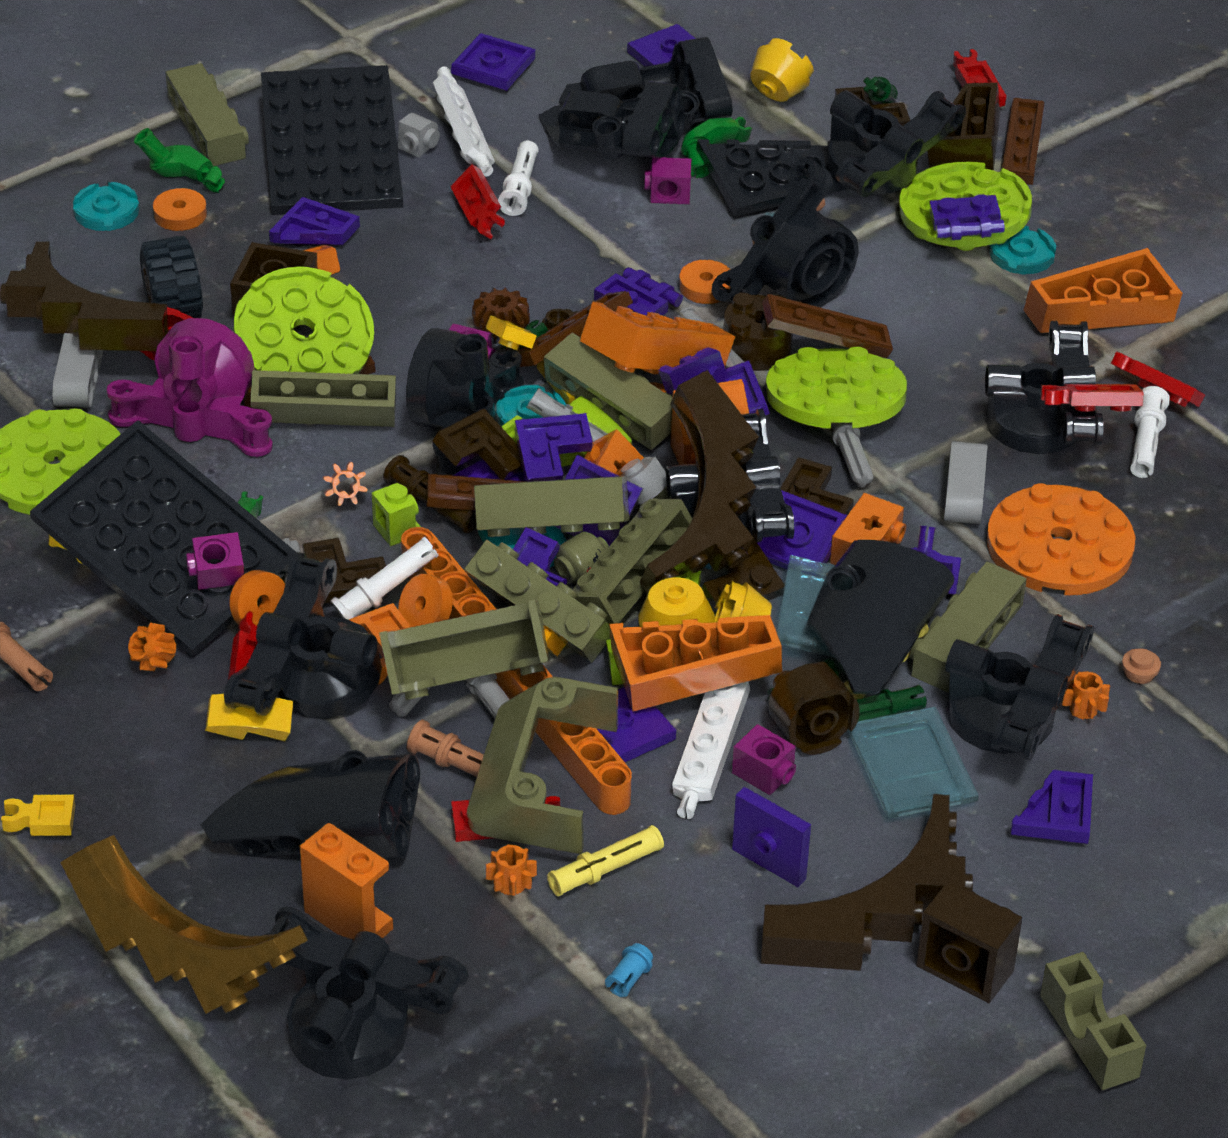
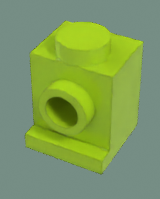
M395 483L372 492L373 525L390 547L401 543V536L404 531L413 527H421L416 521V515L419 513L417 502L411 494H408L405 486Z

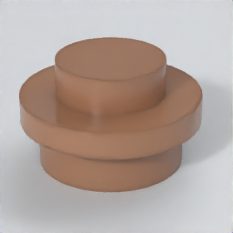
M1132 649L1123 656L1122 668L1125 676L1132 682L1139 684L1151 682L1160 671L1161 661L1152 651Z

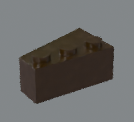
M998 82L967 83L953 101V104H961L966 108L965 118L955 131L951 132L927 151L929 168L953 162L985 163V169L994 170L1000 121Z

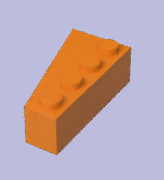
M1145 248L1031 281L1024 312L1040 333H1049L1051 321H1057L1058 324L1077 325L1081 321H1087L1088 329L1174 322L1183 293L1149 249Z
M592 301L580 341L616 361L614 366L618 369L633 373L638 368L651 374H659L658 370L662 366L675 367L680 365L681 358L688 355L694 356L698 351L708 347L720 351L725 366L735 336L712 323L675 317L673 320L653 312H647V315L633 312L630 308L620 306L617 307L615 312L606 307L604 303Z
M770 615L719 618L716 623H700L698 619L682 620L683 624L659 626V621L643 622L642 627H624L623 623L609 624L612 653L633 712L782 672V645Z

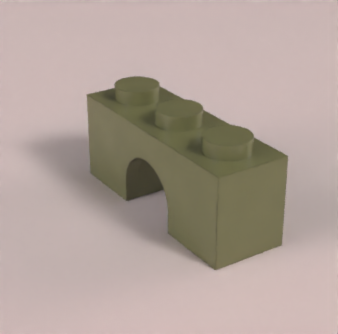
M1080 952L1046 963L1040 997L1100 1089L1105 1090L1140 1078L1146 1044L1126 1014L1113 1018L1108 1017L1102 1000L1104 982L1085 953Z

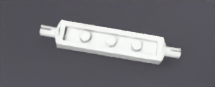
M441 67L437 71L438 78L433 82L438 94L436 98L445 110L444 117L453 129V138L460 145V155L470 165H477L484 176L487 177L493 172L492 165L495 163V160L463 88L456 83L450 69H447L448 67Z
M749 681L704 694L672 783L674 796L682 799L677 809V814L685 819L686 814L687 819H691L694 816V811L699 801L713 799L750 692Z

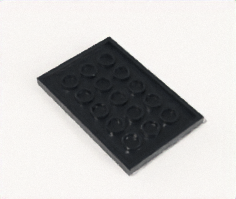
M388 65L261 72L272 215H285L302 197L343 211L403 207V192Z
M139 420L30 511L31 520L152 623L165 625V632L174 634L173 639L175 643L192 657L234 621L230 611V595L234 585L198 590L196 575L189 576L186 554L193 553L192 538L238 532L244 574L253 570H262L282 578L287 573L292 556L296 553L294 549ZM211 559L207 562L211 564H217L222 561L218 559Z

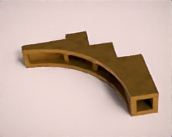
M114 835L89 845L60 862L105 951L107 952L120 945L123 946L125 951L137 946L155 983L170 975L174 982L187 976L205 1014L220 1006L227 1013L248 1002L245 993L260 986L256 978L268 972L265 963L270 962L272 968H275L296 957L293 948L308 941L300 925L278 934L244 936L224 933L198 923L174 908L150 887L131 864Z

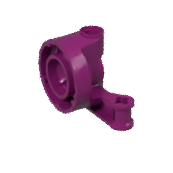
M188 318L174 324L157 346L155 365L159 378L152 386L130 380H116L107 386V396L111 399L108 419L115 426L128 427L139 420L142 424L153 423L174 428L175 437L182 441L193 442L207 435L230 440L244 454L249 456H264L272 451L273 442L269 437V427L272 424L271 414L262 409L240 405L252 386V372L255 370L252 354L237 334L218 322L205 318Z

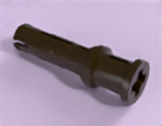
M404 455L394 457L384 470V481L389 485L399 483L405 486L408 494H411L416 501L421 500L427 504L429 473L425 470L419 471L410 465L409 459ZM431 507L461 528L465 533H470L477 527L476 511Z

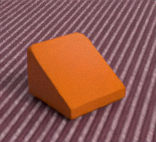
M320 245L302 250L317 253L318 269L330 272L331 275L340 272L336 248Z

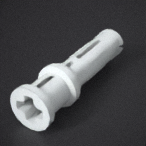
M532 141L520 143L512 172L504 179L503 191L499 195L498 201L501 205V211L507 215L518 216L526 210L527 197L532 190V183L529 179L539 151L538 146ZM510 199H513L512 206H509Z
M1149 386L1142 389L1144 392L1143 406H1140L1134 417V423L1138 431L1130 470L1133 475L1140 478H1146L1148 474L1150 476L1153 474L1159 432L1166 425L1164 411L1169 405L1170 397L1167 391L1157 386Z
M423 537L418 543L371 578H360L356 581L357 586L341 598L334 597L330 601L343 619L349 620L362 615L371 607L378 608L381 602H383L382 597L439 555L435 549L433 550V546L428 539Z

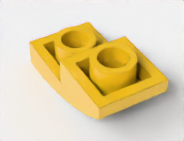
M224 694L211 695L208 703L205 731L243 740L247 732L286 741L291 729L293 701L276 698L271 711L266 716L258 715L254 709L241 706L236 709L228 708L224 702Z

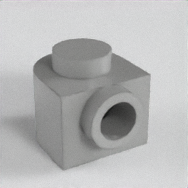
M410 113L399 121V149L420 157L438 143L440 133L436 122L416 113Z
M644 457L641 461L639 458L634 459L621 469V476H627L628 481L644 488L636 505H641L649 499H653L666 486V472L656 457Z

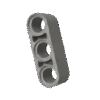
M64 333L53 380V404L55 407L91 408L103 350H80L79 337H74L71 333Z
M951 441L944 521L980 525L987 444Z

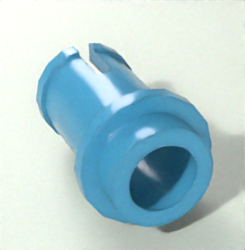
M639 943L627 946L623 950V958L605 979L606 987H610L616 982L610 989L616 996L626 997L640 976L652 969L653 954L646 946Z

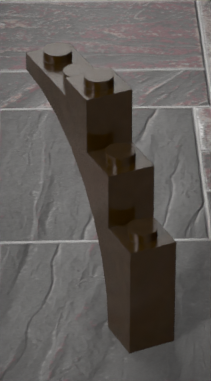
M36 241L32 253L27 254L26 269L10 271L6 283L1 284V303L7 304L8 317H37V320H42L43 333H71L74 337H79L80 350L156 351L159 343L169 332L167 304L116 299L91 292L73 284L61 276L53 267L50 242Z
M708 370L678 385L670 403L683 423L694 450L698 472L697 504L692 521L684 534L668 551L647 565L639 581L647 594L657 582L667 578L681 577L682 574L688 571L696 573L708 563L715 572L726 566L734 568L740 565L748 557L747 551L754 540L737 516L744 513L751 506L750 500L757 488L741 466L753 457L754 453L752 451L759 436Z
M933 794L930 818L921 839L908 856L882 878L857 891L829 900L804 904L765 905L761 964L861 971L863 954L871 955L872 940L912 943L914 926H922L923 912L948 881L963 888L973 890V874L966 873V857L956 856L957 842H949V836H955L957 824V812L949 811L950 795Z

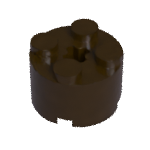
M738 293L733 297V302L728 305L724 315V330L735 336L731 349L744 362L750 361L753 371L770 370L777 360L791 355L793 333L767 327L762 305L766 295Z
M827 663L805 664L791 671H782L774 678V688L768 703L770 716L788 741L803 753L815 755L828 752L842 743L840 737L847 729L852 732L856 727L860 714L859 704Z

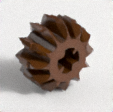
M492 287L490 293L480 292V297L474 300V305L472 306L475 329L492 333L486 329L490 315L525 329L530 322L527 298L521 297L519 291L509 292L507 287L503 290H496ZM492 333L494 341L497 342L500 337Z

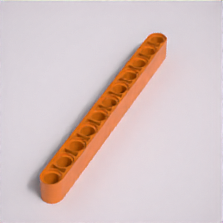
M413 527L404 531L401 536L402 554L418 543L423 537H426L432 544L433 550L437 551L439 555L437 558L431 560L409 578L412 579L419 574H429L440 577L448 583L453 598L449 619L496 610L494 605L429 529ZM543 665L544 671L522 676L520 668L495 673L497 676L495 680L508 698L511 699L542 680L553 676ZM539 718L535 732L596 807L609 815L621 814L628 810L631 805L632 772L596 728Z

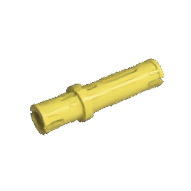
M651 825L647 829L617 841L592 854L589 852L582 853L577 856V861L555 871H550L547 874L549 886L556 896H561L563 893L585 883L589 885L597 883L602 875L654 851L661 850L664 847L663 837L658 828Z

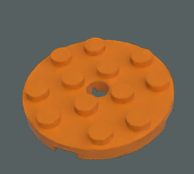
M1038 483L1009 495L996 506L988 523L987 548L997 566L1027 578L1026 587L1042 592V587L1065 590L1064 595H1083L1105 589L1123 577L1132 563L1135 549V533L1127 516L1115 504L1104 498L1101 493L1066 485ZM1052 535H1053L1054 537H1062V538H1065V539H1061V538H1056V539H1054V538L1052 537Z

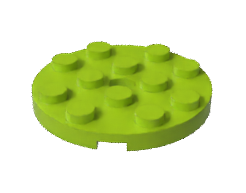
M953 162L928 168L916 174L912 179V183L906 189L903 188L900 193V217L904 225L914 233L915 237L943 246L957 247L962 251H969L975 247L995 243H1005L1008 238L1014 236L1026 226L1032 212L1031 191L1019 176L1004 168L1000 172L985 169V163ZM976 195H996L1001 219L1004 220V233H993L991 237L980 238V235L962 236L961 240L952 241L950 237L937 238L930 215V201L948 197L955 199L974 197Z
M288 267L272 271L251 284V288L237 304L233 332L243 340L251 352L255 370L359 374L371 353L374 340V323L366 301L352 285L346 286L332 278L330 272L321 269ZM299 325H306L312 329L313 333L308 335V338H305L304 335L298 334L294 328Z
M803 347L798 350V353L777 360L771 367L766 377L767 400L783 416L805 425L831 429V422H852V428H861L886 421L895 416L904 407L907 395V380L903 372L895 366L893 360L870 354L863 347H851L849 349Z
M77 408L70 410H34L29 415L10 422L0 429V498L8 502L10 509L30 515V511L121 435L120 432L106 420ZM55 456L58 457L60 463L49 464V462L54 461Z

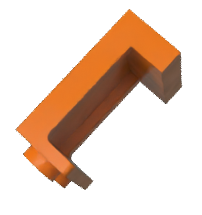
M331 823L324 825L300 845L305 913L336 934L350 939H354L355 935L362 931L373 932L384 938L393 930V918L378 909L374 904V883L389 870V862Z

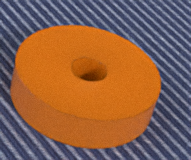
M186 188L167 190L158 195L153 202L154 220L159 226L172 231L193 229L202 224L206 219V200L202 194L195 190Z
M697 260L688 263L680 271V292L684 297L696 303H718L720 301L716 300L712 294V284L719 274L730 270V268L714 260ZM722 284L725 288L730 289V286L727 284Z
M253 570L241 576L235 583L230 595V611L236 623L239 625L241 619L248 611L253 612L252 621L256 626L265 612L273 613L284 593V581L276 574L262 570ZM261 596L262 601L261 604L258 606L257 601Z
M419 574L405 585L399 599L398 610L411 627L448 620L453 605L451 589L448 583L440 577Z

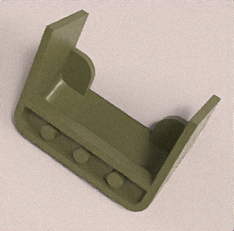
M534 599L527 601L528 603L397 631L379 632L392 695L405 693L406 700L428 696V687L520 668L521 676L544 671L543 663L550 662L539 601Z
M550 677L507 700L499 707L468 804V824L473 832L481 836L582 854L584 849L583 811L544 804L547 796L545 782L539 776L523 771L539 718L617 732L618 688L561 677Z

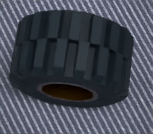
M185 235L143 242L140 249V266L147 303L167 304V307L176 309L193 318H201L203 298L200 277L192 246Z

